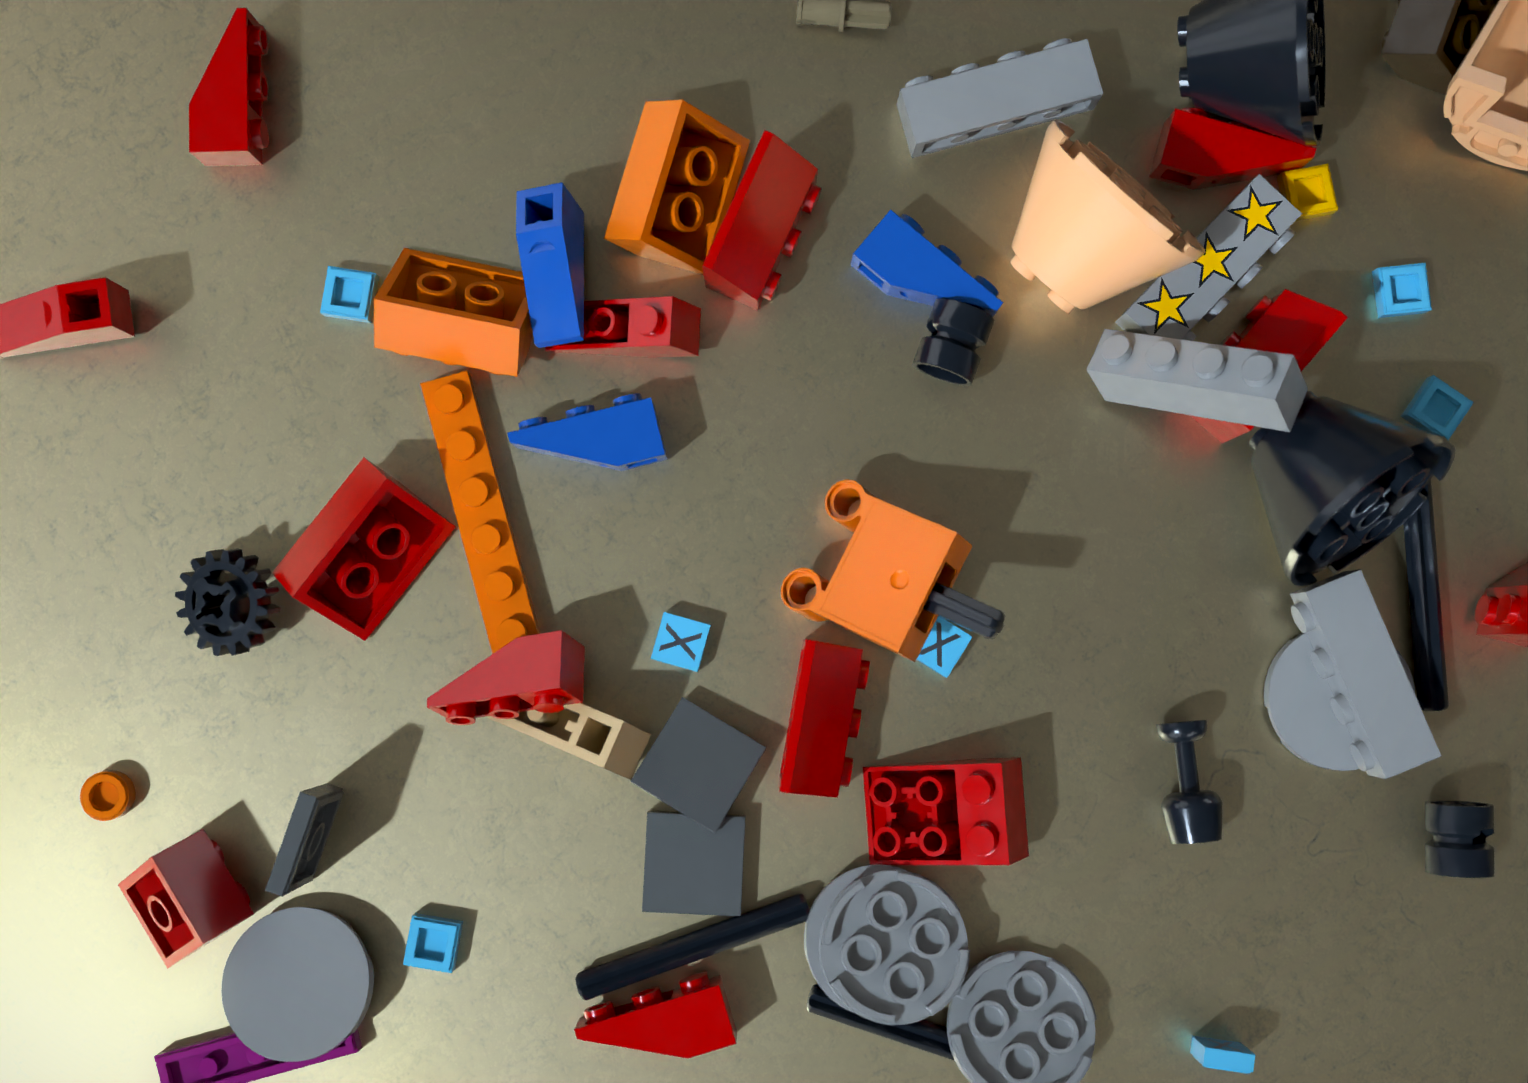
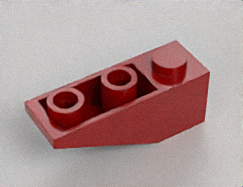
M236 8L189 103V153L204 166L262 165V149L268 148V127L266 121L262 119V102L268 100V82L266 75L262 72L261 55H266L268 52V39L265 27L258 23L247 8Z
M1188 107L1180 110L1175 108L1163 124L1149 178L1192 190H1199L1253 180L1258 174L1264 178L1279 175L1281 172L1302 169L1314 158L1317 148L1307 147L1276 135L1272 136L1256 131V128L1236 121L1226 123L1209 118L1210 115L1201 109Z
M106 277L55 285L0 304V358L135 337L129 290Z
M674 296L584 301V340L545 347V351L653 358L699 356L701 308Z
M562 630L517 637L428 697L427 708L445 717L446 722L449 724L471 725L476 722V718L491 716L497 719H514L519 717V713L522 711L536 710L543 713H556L564 710V705L583 703L585 646Z
M702 972L681 979L679 981V988L661 993L660 987L639 991L631 996L633 1002L614 1007L612 1001L593 1005L584 1010L585 1017L579 1018L574 1031L578 1040L689 1059L736 1044L737 1029L721 975L709 978L707 972Z

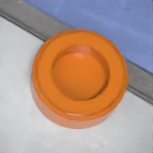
M115 770L103 771L90 776L83 784L80 792L82 808L91 818L99 821H109L124 816L132 808L136 797L135 787L131 779L124 773Z

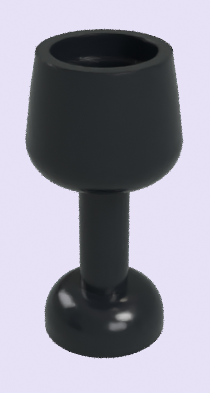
M1207 720L1156 724L1159 737L1167 743H1174L1180 792L1167 795L1161 806L1170 842L1172 844H1194L1221 840L1222 800L1217 793L1211 790H1200L1194 741H1198L1205 736Z

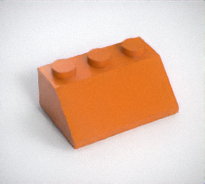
M683 99L645 102L604 239L637 256L704 275L702 265L733 200L750 140Z
M404 248L374 297V348L393 351L399 355H413L437 360L448 365H461L486 370L496 375L515 377L518 376L529 352L533 332L523 273L520 271Z

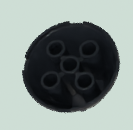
M1203 0L1191 7L1189 15L1178 17L1177 34L1179 46H1186L1187 67H1180L1179 70L1181 97L1192 99L1196 108L1307 147L1320 145L1323 124L1314 125V116H1318L1319 108L1325 107L1326 48L1324 0Z
M1307 391L1290 432L1261 428L1253 435L1249 442V445L1255 450L1251 458L1252 468L1286 577L1297 586L1314 584L1317 582V579L1313 574L1329 568L1336 574L1378 546L1407 521L1427 500L1421 491L1431 478L1435 476L1439 481L1443 480L1455 457L1454 446L1445 437L1325 396L1317 397L1313 392Z

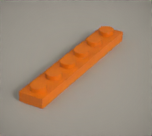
M463 371L423 382L420 385L493 654L517 637L540 634L471 374L468 371Z

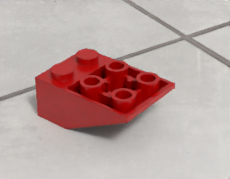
M1021 757L964 759L863 767L870 865H1011L1029 857Z

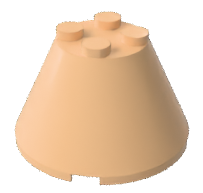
M1054 119L1047 127L1011 245L1016 255L1010 263L1022 276L1030 281H1033L1037 276L1051 289L1047 295L1053 303L1070 314L1075 307L1085 310L1195 262L1205 253L1204 247L1189 230L1182 237L1180 236L1183 231L1172 221L1175 216L1137 180L1091 142L1085 145L1078 139L1075 142L1070 140L1069 138L1075 131L1065 123Z

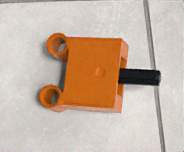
M849 479L834 484L827 492L825 498V509L828 515L853 533L831 580L825 579L811 569L799 568L790 572L783 580L781 586V598L784 604L791 610L811 621L821 622L828 620L913 662H916L938 616L987 639H994L1004 626L1005 615L1001 610L952 589L972 548V545L953 530L878 499L858 482ZM861 499L857 511L848 516L850 506L855 501ZM816 586L815 597L812 601L805 604L806 594L811 588Z

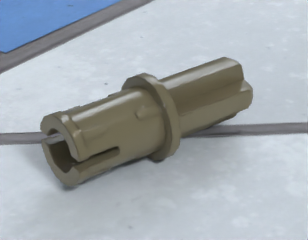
M798 0L796 24L839 27L838 31L842 32L844 27L885 30L889 28L891 23L892 6L889 1Z

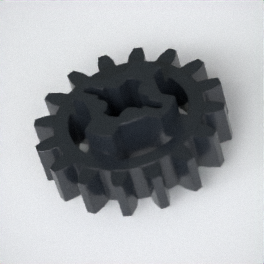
M238 548L207 551L206 557L194 558L190 561L194 571L181 573L180 578L187 585L186 590L175 592V597L185 601V608L180 609L176 614L179 618L188 617L190 624L184 630L186 636L197 633L200 635L197 642L199 649L212 647L213 655L215 656L229 653L231 656L250 652L252 647L263 645L265 641L262 634L275 630L276 626L268 618L270 614L279 613L281 607L271 603V596L280 592L279 587L267 586L266 580L272 572L269 568L256 569L259 559L256 555L243 556L242 549Z

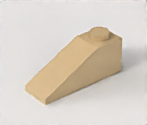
M582 703L564 705V710L556 713H543L536 710L522 711L519 713V717L514 719H497L488 716L489 719L629 780L632 779L651 734L623 720Z

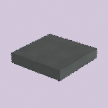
M682 697L631 779V783L716 834L766 751V747Z
M326 783L299 793L265 891L284 896L313 881L344 793L342 791L343 788Z
M648 811L642 912L741 917L746 815L727 814L718 831L714 834L680 812Z

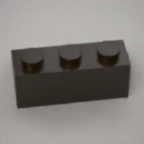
M1398 0V9L1390 30L1383 37L1381 55L1399 78L1445 95L1450 81L1499 0Z

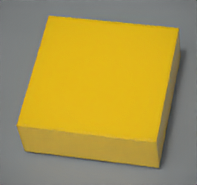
M1329 164L1281 172L1276 177L1279 192L1302 213L1296 221L1331 215L1338 211Z

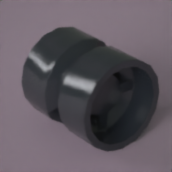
M944 298L936 299L926 325L932 334L921 339L912 365L919 371L939 380L956 385L970 386L981 360L975 350L980 346L986 345L995 321L994 318L985 311L963 302Z
M1425 801V830L1433 835V839L1425 843V872L1461 878L1494 877V847L1486 842V837L1494 834V805L1468 801Z

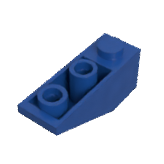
M562 182L517 191L516 238L534 344L538 348L583 341L584 212Z
M890 209L853 253L850 265L888 296L930 306L934 305L936 299H951L981 309L992 317L1003 304L997 298L999 292L993 284L979 275L975 278L969 275L960 267L962 262L952 250L944 245L935 247L922 236L925 233L923 228L906 214H902L899 217Z
M640 393L615 398L613 400L614 407L595 411L594 405L572 408L565 412L567 418L549 423L547 417L527 419L518 423L519 430L507 433L509 442L518 449L617 471H625L668 460L655 405L651 397L642 399Z

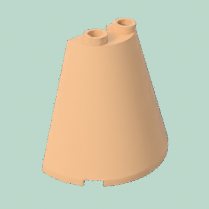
M1499 0L1448 85L1443 108L1444 118L1450 120L1453 126L1451 134L1473 154L1495 164L1528 171V0Z

